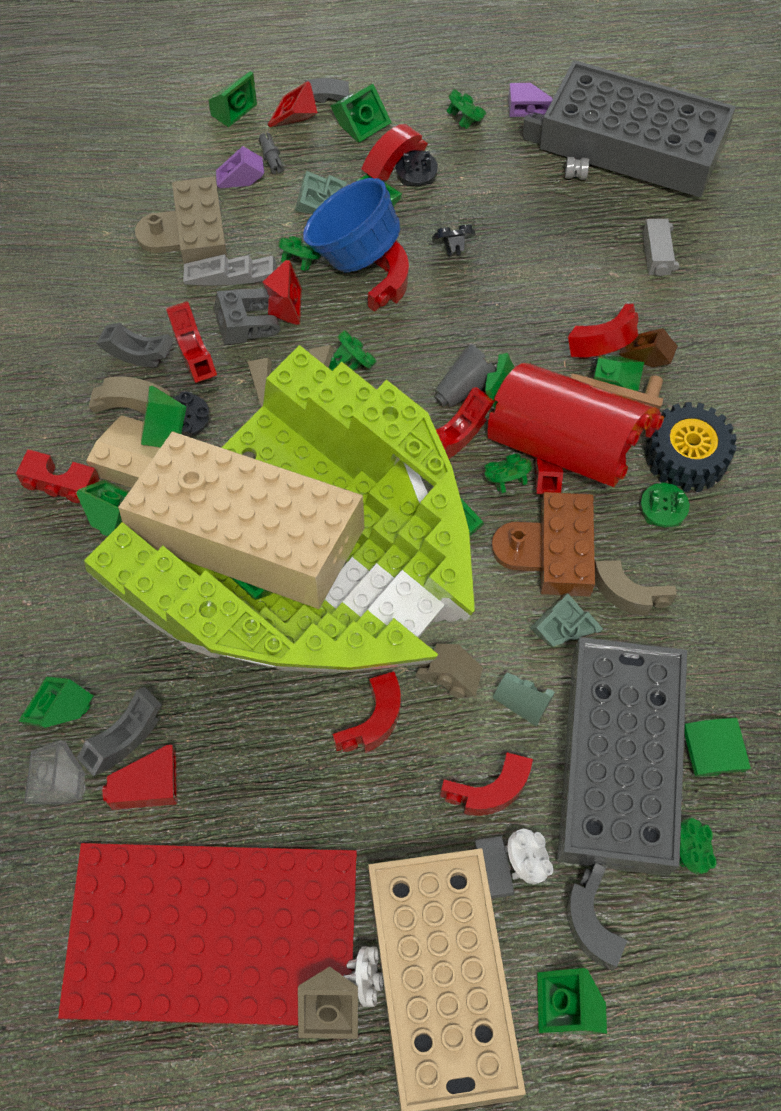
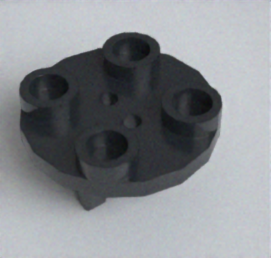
M410 151L404 153L396 164V173L404 186H421L432 184L435 181L438 164L429 151Z
M471 224L459 226V230L452 231L450 227L437 229V233H434V236H432L433 243H444L449 257L455 251L456 255L459 256L464 251L465 239L476 235Z
M183 391L173 397V399L186 406L181 435L192 436L203 431L210 418L206 402L189 391Z

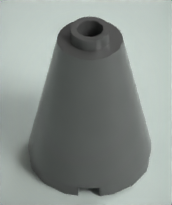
M473 345L466 347L435 389L436 396L434 398L442 407L447 406L451 408L464 401L472 388L477 387L481 391L486 388L487 373L497 371L491 362L488 364L483 359L485 355Z

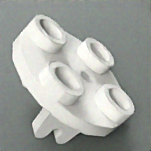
M523 828L513 832L509 837L505 851L508 853L512 867L516 871L512 874L513 880L520 878L527 883L535 885L545 881L547 876L552 875L553 865L549 861V855L545 848V838L540 832L533 833L531 830Z
M361 947L357 959L350 960L347 963V968L355 969L356 971H352L350 975L344 977L358 986V998L363 1007H376L377 991L383 990L382 973H378L377 970L379 959L377 947Z

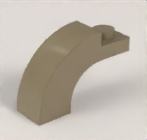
M132 377L104 378L103 386L93 388L88 408L93 412H99L115 407H124L144 414L149 386H154L169 396L171 393L145 380Z
M621 560L595 562V584L606 600L623 611L636 615H648L652 606L665 608L672 605L677 595L675 586L646 587L632 582L625 575Z

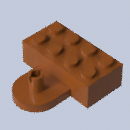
M544 492L541 502V523L510 522L502 525L497 529L492 540L491 547L494 558L507 569L540 571V594L564 595L568 593L570 596L591 597L595 586L593 495Z

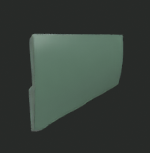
M306 171L303 176L295 211L313 214L327 198L345 187L347 182L331 175L325 179Z
M568 593L559 598L530 627L540 639L551 647L592 633H598L603 629L591 614L584 612Z
M506 673L497 687L493 699L537 727L555 692L547 689L545 693H541L533 682L522 680L515 675Z

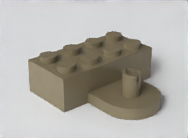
M215 176L172 182L175 211L151 213L143 217L136 225L135 235L137 242L142 249L148 252L163 253L181 250L183 264L224 254L227 257Z

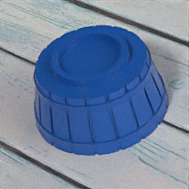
M366 178L353 182L327 198L308 219L303 232L304 241L312 250L326 259L333 268L341 272H353L362 269L383 256L396 241L400 233V221L394 210L390 193L385 183L377 178Z

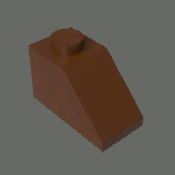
M664 328L638 334L633 342L621 348L619 354L624 358L642 361L644 365L649 367H657L671 364L678 345Z

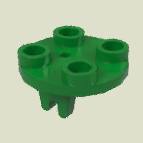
M453 89L448 96L451 104L447 109V113H452L453 116H456L459 111H462L463 117L459 122L461 127L467 129L475 120L481 122L487 114L484 109L473 104L475 100L466 93L462 95L459 91Z
M289 236V239L281 237L278 242L279 248L283 249L281 262L290 260L292 254L300 256V259H303L301 264V270L303 271L310 269L313 259L321 257L309 245L303 244L302 239Z
M345 330L338 335L342 344L335 352L334 357L339 359L342 356L339 363L343 362L349 365L352 362L349 368L354 371L362 364L371 369L377 362L369 352L365 353L362 349L364 345L355 336L352 337Z
M518 453L510 454L506 457V460L485 464L484 475L486 480L494 482L497 491L503 494L506 492L505 482L518 479V482H522V485L528 484L526 474L531 471L532 463L529 459L521 458Z
M657 483L648 487L643 493L640 506L644 519L648 524L667 528L680 526L688 515L690 504L686 494L677 486L668 483Z
M694 818L681 821V858L679 866L687 867L689 871L696 875L707 873L717 865L711 842L713 833L709 825H702L700 821Z

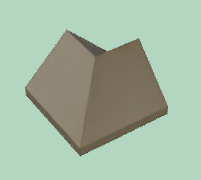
M331 967L326 968L298 986L299 1038L358 1039V986Z

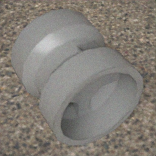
M567 156L565 178L572 179L573 177H578L581 180H586L589 158L577 160L574 157Z

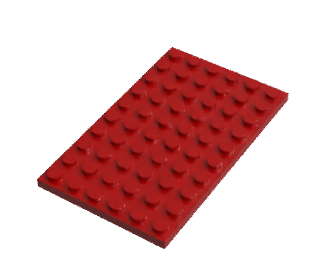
M81 843L58 1019L298 1026V986L328 967H331L342 976L350 975L353 969L347 968V963L353 960L357 851Z

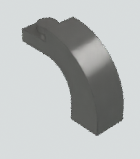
M145 687L137 689L126 711L119 720L101 734L87 739L77 759L93 776L112 768L136 749L150 734L159 721L156 715L162 704Z
M595 863L591 870L586 868L580 884L584 885V887L574 884L570 890L567 901V920L571 934L579 948L591 960L613 971L618 966L628 940L605 929L596 917L594 897L606 867Z

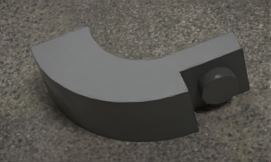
M115 323L105 326L96 344L109 354L127 363L142 367H157L160 359H164L169 355L174 339L169 334L143 337L131 332L121 323Z

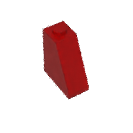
M166 745L108 775L107 785H103L102 790L103 801L107 802L112 810L177 805L176 751L173 745Z

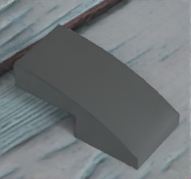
M316 78L305 81L311 83L314 99L318 102L325 103L327 98L339 101L349 95L348 81L331 78Z
M502 836L475 840V849L482 848L491 899L514 895Z

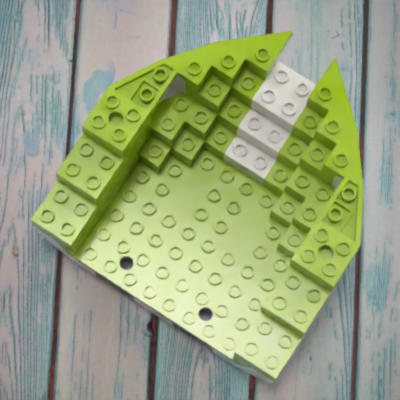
M300 345L266 378L263 406L222 448L241 455L245 452H252L255 454L256 460L363 495L364 530L320 609L276 593L254 600L229 576L179 559L164 546L158 551L155 550L123 522L84 560L86 571L96 581L118 597L148 624L165 635L180 641L188 649L214 658L223 656L281 669V671L340 673L427 664L438 656L434 650L419 639L430 624L442 620L454 622L460 618L466 620L475 611L469 528L452 465L428 412L387 379L378 389H375L343 362L331 371ZM421 477L434 486L429 493Z

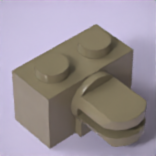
M436 644L434 651L438 656L430 663L419 664L420 668L417 669L416 677L424 682L438 683L444 686L450 695L457 698L476 696L483 667L459 644Z

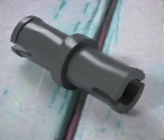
M268 132L266 135L262 133L258 140L263 148V157L268 161L272 174H276L275 168L277 173L280 174L284 170V165L279 157L280 151L274 145L271 134Z

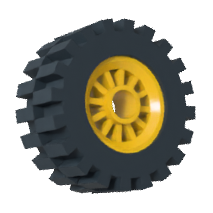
M685 402L683 408L678 403L672 406L671 411L668 408L665 409L661 414L664 417L661 428L655 430L652 436L648 438L645 448V455H648L646 463L647 466L653 465L650 471L653 476L660 474L659 482L666 483V481H669L677 487H683V492L687 493L690 492L691 487L695 488V492H702L704 486L710 489L714 486L715 482L718 483L726 473L737 445H734L737 440L736 434H731L734 429L732 424H724L727 418L723 414L717 417L715 415L716 409L710 407L709 411L704 410L705 404L698 403L697 407H692V402Z

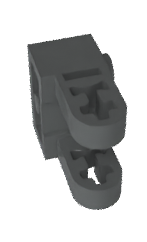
M266 289L217 291L214 312L224 345L246 343L247 339L271 337L279 333L280 326L276 316H247L246 314L248 311H260L268 308L269 295Z

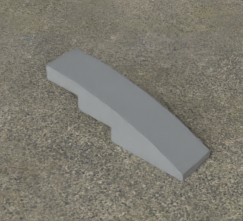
M225 254L184 264L183 282L187 285L206 286L261 282L276 270V260L274 256L252 260L249 255L229 260Z

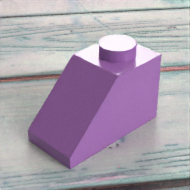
M510 83L508 95L509 117H525V115L534 112L545 115L553 98L531 83Z
M242 146L216 170L217 187L251 186L264 174L263 158Z

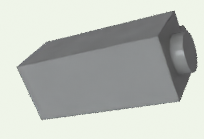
M646 219L643 240L648 275H671V271L679 269V263L674 258L671 238L673 224L669 223V219Z

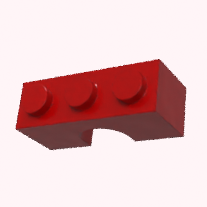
M29 449L16 472L24 488L28 490H41L53 497H57V495L66 497L74 503H80L77 497V490L100 481L94 467L72 462L69 470L64 474L53 475L56 467L51 456Z

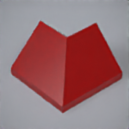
M307 81L282 97L267 124L270 128L305 121L318 113L311 83Z
M286 260L263 281V285L269 295L268 315H274L279 319L299 325L301 319L302 287L290 260Z

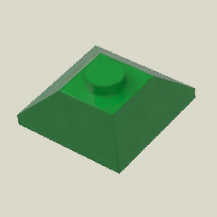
M251 71L221 89L208 100L211 116L228 128L257 105L254 73Z
M370 84L330 106L339 125L358 143L392 123L374 84Z
M610 354L599 355L593 379L639 391L644 362Z
M105 480L77 490V497L90 525L100 530L101 534L109 536L123 522L118 507L129 493L128 491Z
M46 677L18 721L22 724L46 728L80 719L88 711L93 695L71 679Z
M587 968L537 972L539 1033L569 1035L607 1034L606 1002Z

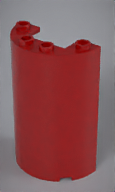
M521 363L507 375L494 400L498 401L495 406V413L490 412L488 439L615 487L618 481L624 479L627 474L626 453L631 446L637 444L640 434L644 429H646V437L649 438L655 430H659L663 424L664 417L661 416L659 409L533 364Z

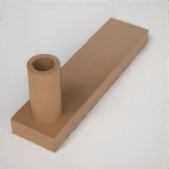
M574 373L571 375L573 379L656 407L659 411L662 406L663 398H659L663 379L659 376H651L645 393H641Z

